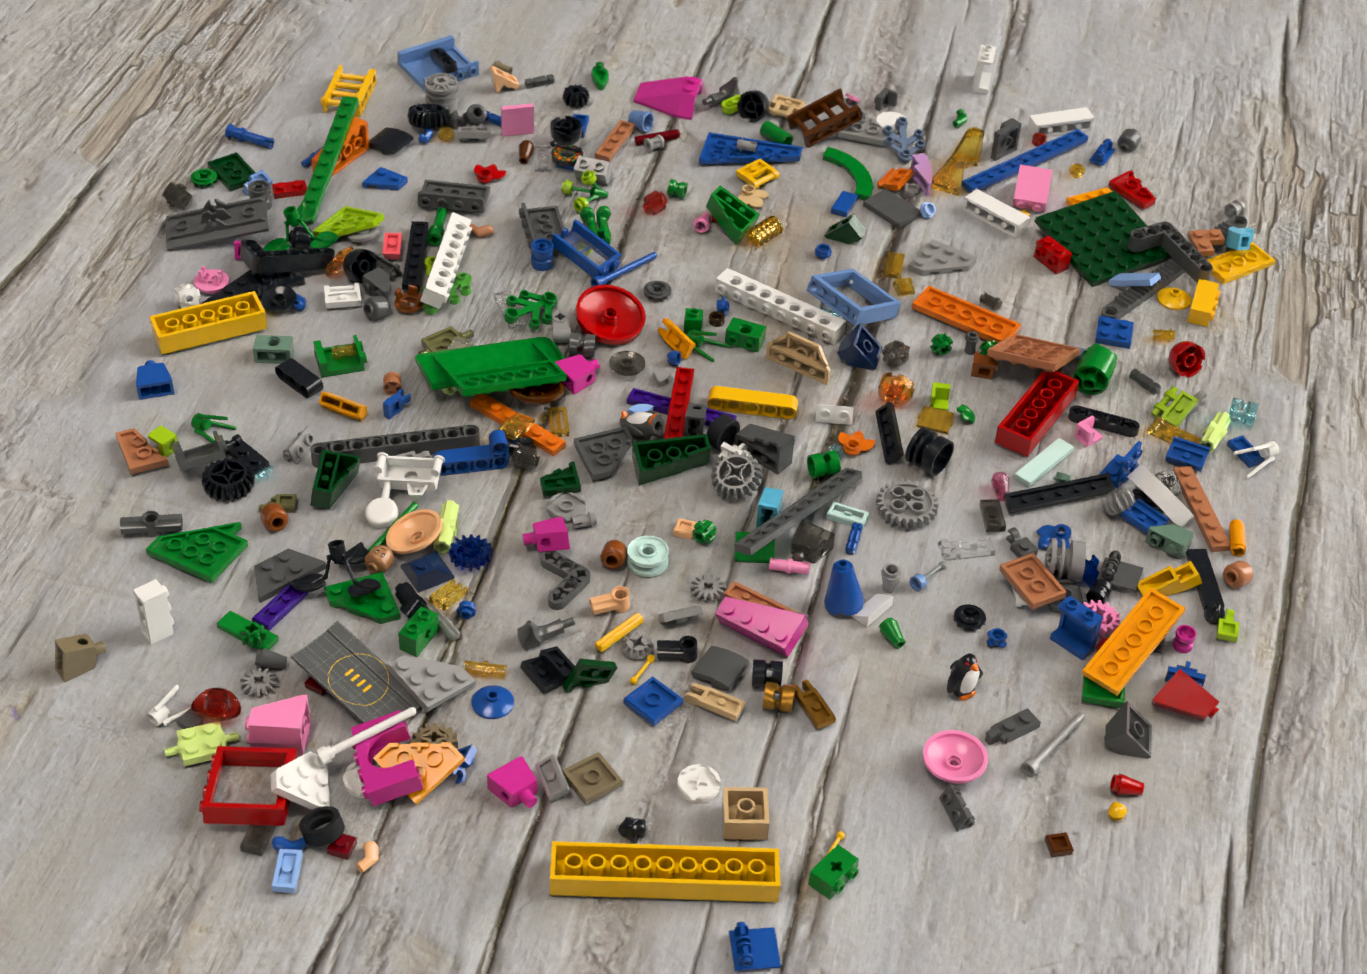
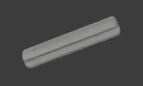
M425 597L424 600L427 603L425 608L439 614V628L451 641L459 639L460 632L429 598Z

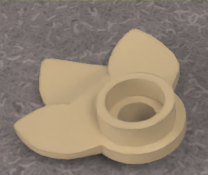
M747 184L740 190L738 199L745 204H749L752 208H761L763 206L762 199L768 198L769 195L764 190H756L753 185Z

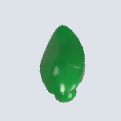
M597 62L596 66L592 68L591 78L597 88L603 90L608 84L609 74L607 69L604 68V64Z

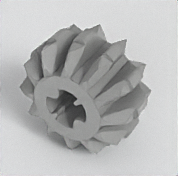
M1126 486L1109 492L1101 500L1104 510L1110 515L1129 509L1136 501L1133 492Z

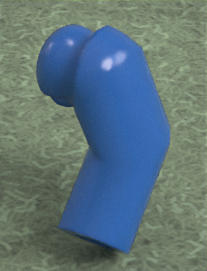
M425 128V134L420 133L418 141L423 142V144L428 143L433 136L432 129Z
M296 293L297 300L293 306L295 310L302 311L306 307V299Z

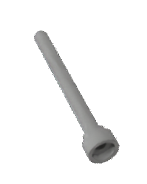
M1082 712L1078 713L1034 758H1027L1020 766L1021 771L1028 777H1034L1040 770V763L1085 719V714Z

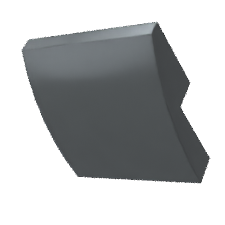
M711 646L693 668L691 674L695 679L710 681L714 688L730 690L749 666L750 662L735 652Z

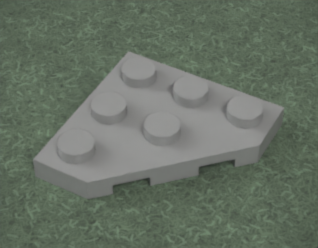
M861 109L862 120L838 133V137L845 140L885 146L884 140L886 135L883 134L879 123L873 117L869 118L864 109Z
M932 239L910 262L908 270L921 276H928L931 272H938L939 274L952 273L953 270L958 269L964 272L971 269L976 263L977 257Z
M406 655L388 663L386 668L425 712L468 690L476 682L462 666Z

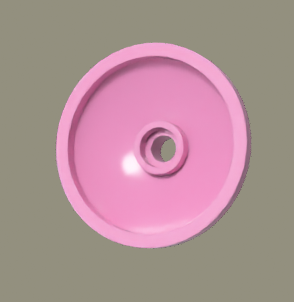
M946 730L934 734L927 740L923 749V761L927 769L937 778L950 783L962 784L978 779L985 772L988 754L984 745L974 736L962 731Z

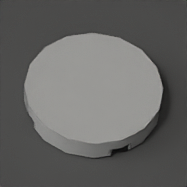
M563 492L557 493L548 501L547 512L551 518L562 516L565 524L573 522L571 517L585 515V501L578 494L568 492V494H563Z

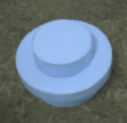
M924 202L920 206V213L924 218H931L936 212V208L931 202Z

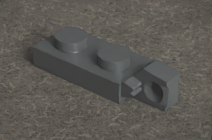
M1027 708L994 724L986 732L985 741L989 745L1000 740L1007 744L1038 729L1041 722Z

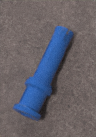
M228 124L225 130L226 138L232 137L238 139L239 142L248 141L270 149L273 148L272 145L275 142L273 138L248 132L246 128L234 127L233 124Z

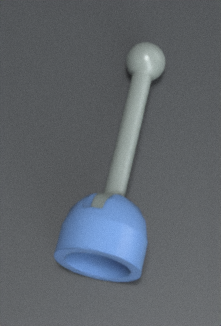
M941 561L939 566L926 575L916 574L911 577L909 581L911 587L916 591L925 588L927 585L926 579L938 570L946 568V563Z

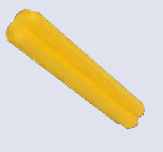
M635 613L595 642L596 650L599 652L605 651L644 622L643 616Z

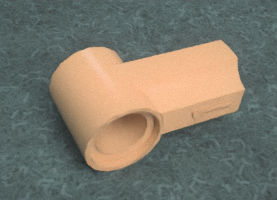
M617 586L611 593L589 598L592 614L596 615L613 610L618 613L628 611L630 608L628 588Z

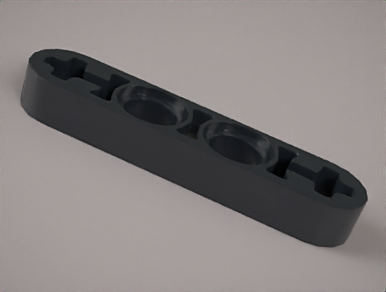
M434 48L430 50L431 60L444 73L458 71L457 62L444 49Z
M1074 405L1069 409L1068 418L1074 423H1079L1093 416L1099 419L1095 420L1093 428L1127 437L1138 435L1140 425L1135 420ZM1109 422H1114L1117 425H1111Z

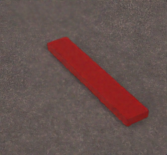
M676 367L664 439L684 436L685 415L690 401L695 369Z

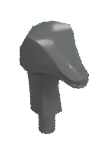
M733 77L719 88L718 93L710 94L706 99H703V105L710 104L714 106L722 104L724 100L740 94L738 78Z
M573 617L563 621L558 619L547 625L537 626L529 620L517 629L518 640L523 648H535L540 646L543 641L564 633V629L575 625Z

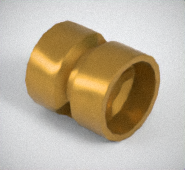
M766 682L762 709L775 710L777 707L782 712L792 713L796 686L784 684L782 687H779L778 683ZM775 694H780L779 701L774 700Z

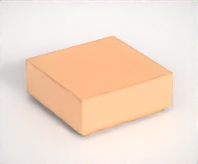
M678 518L673 530V536L692 540V531L695 529L694 525L697 522Z

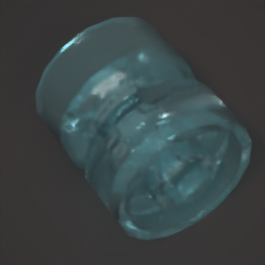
M1233 397L1229 410L1231 421L1238 422L1241 420L1242 424L1253 426L1259 403L1251 401L1244 403L1243 399Z

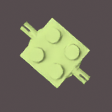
M220 721L177 730V746L164 748L166 757L179 754L183 759L184 766L210 761L212 755L216 754L217 746H227V743L240 741L238 731L225 735L221 729Z

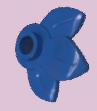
M1058 524L1056 526L1044 525L1036 531L1041 536L1038 540V549L1048 548L1051 538H1057V547H1059L1060 540L1065 539L1066 548L1069 549L1070 543L1068 539L1071 537L1069 526L1065 524Z

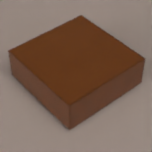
M1067 832L1045 836L1044 840L1051 858L1073 854L1074 850Z

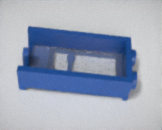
M576 219L573 221L571 231L564 228L561 236L556 233L553 234V249L556 248L591 277L597 275L605 276L610 271L616 270L620 265L621 253Z

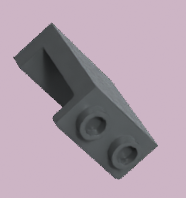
M212 431L215 439L214 442L185 451L182 450L179 441L171 443L180 471L226 458L225 452L228 449L223 436L218 435L217 431Z

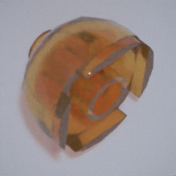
M892 372L883 374L878 385V394L885 404L890 401L894 407L907 404L914 395V383L901 374H898V376H892Z

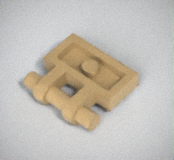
M776 94L771 101L768 113L775 117H785L787 120L788 115L804 108L806 102Z

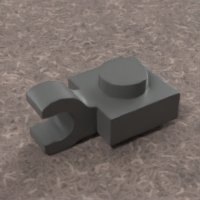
M1013 527L1008 530L1011 535L1006 536V539L1011 543L1010 550L1018 558L1031 553L1037 555L1038 548L1027 537L1021 538L1017 528Z

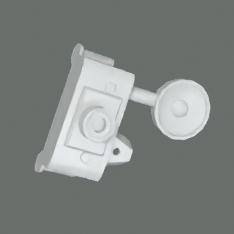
M379 452L374 470L378 474L377 480L383 490L381 498L372 500L365 509V517L368 523L376 528H386L397 519L398 507L393 500L389 499L391 489L408 490V495L414 500H420L425 491L437 490L441 465L445 462L443 456L436 455L434 458L388 456L384 452Z

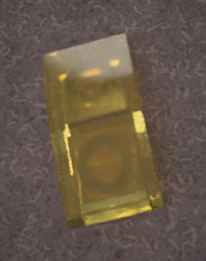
M516 413L508 418L498 430L504 431L507 438L516 440L521 432L526 433L535 419L521 413Z

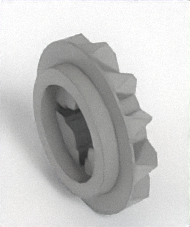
M638 632L635 635L629 633L627 637H623L621 643L622 653L631 659H644L653 652L654 648L651 637H647L645 633L639 635ZM641 643V645H637V647L634 648V644Z

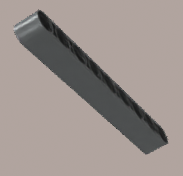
M462 425L320 442L311 446L312 465L318 468L322 449L360 456V463L376 462L379 452H384L388 456H396L415 451V454L429 451L430 455H433L440 450L480 446V431L476 425Z

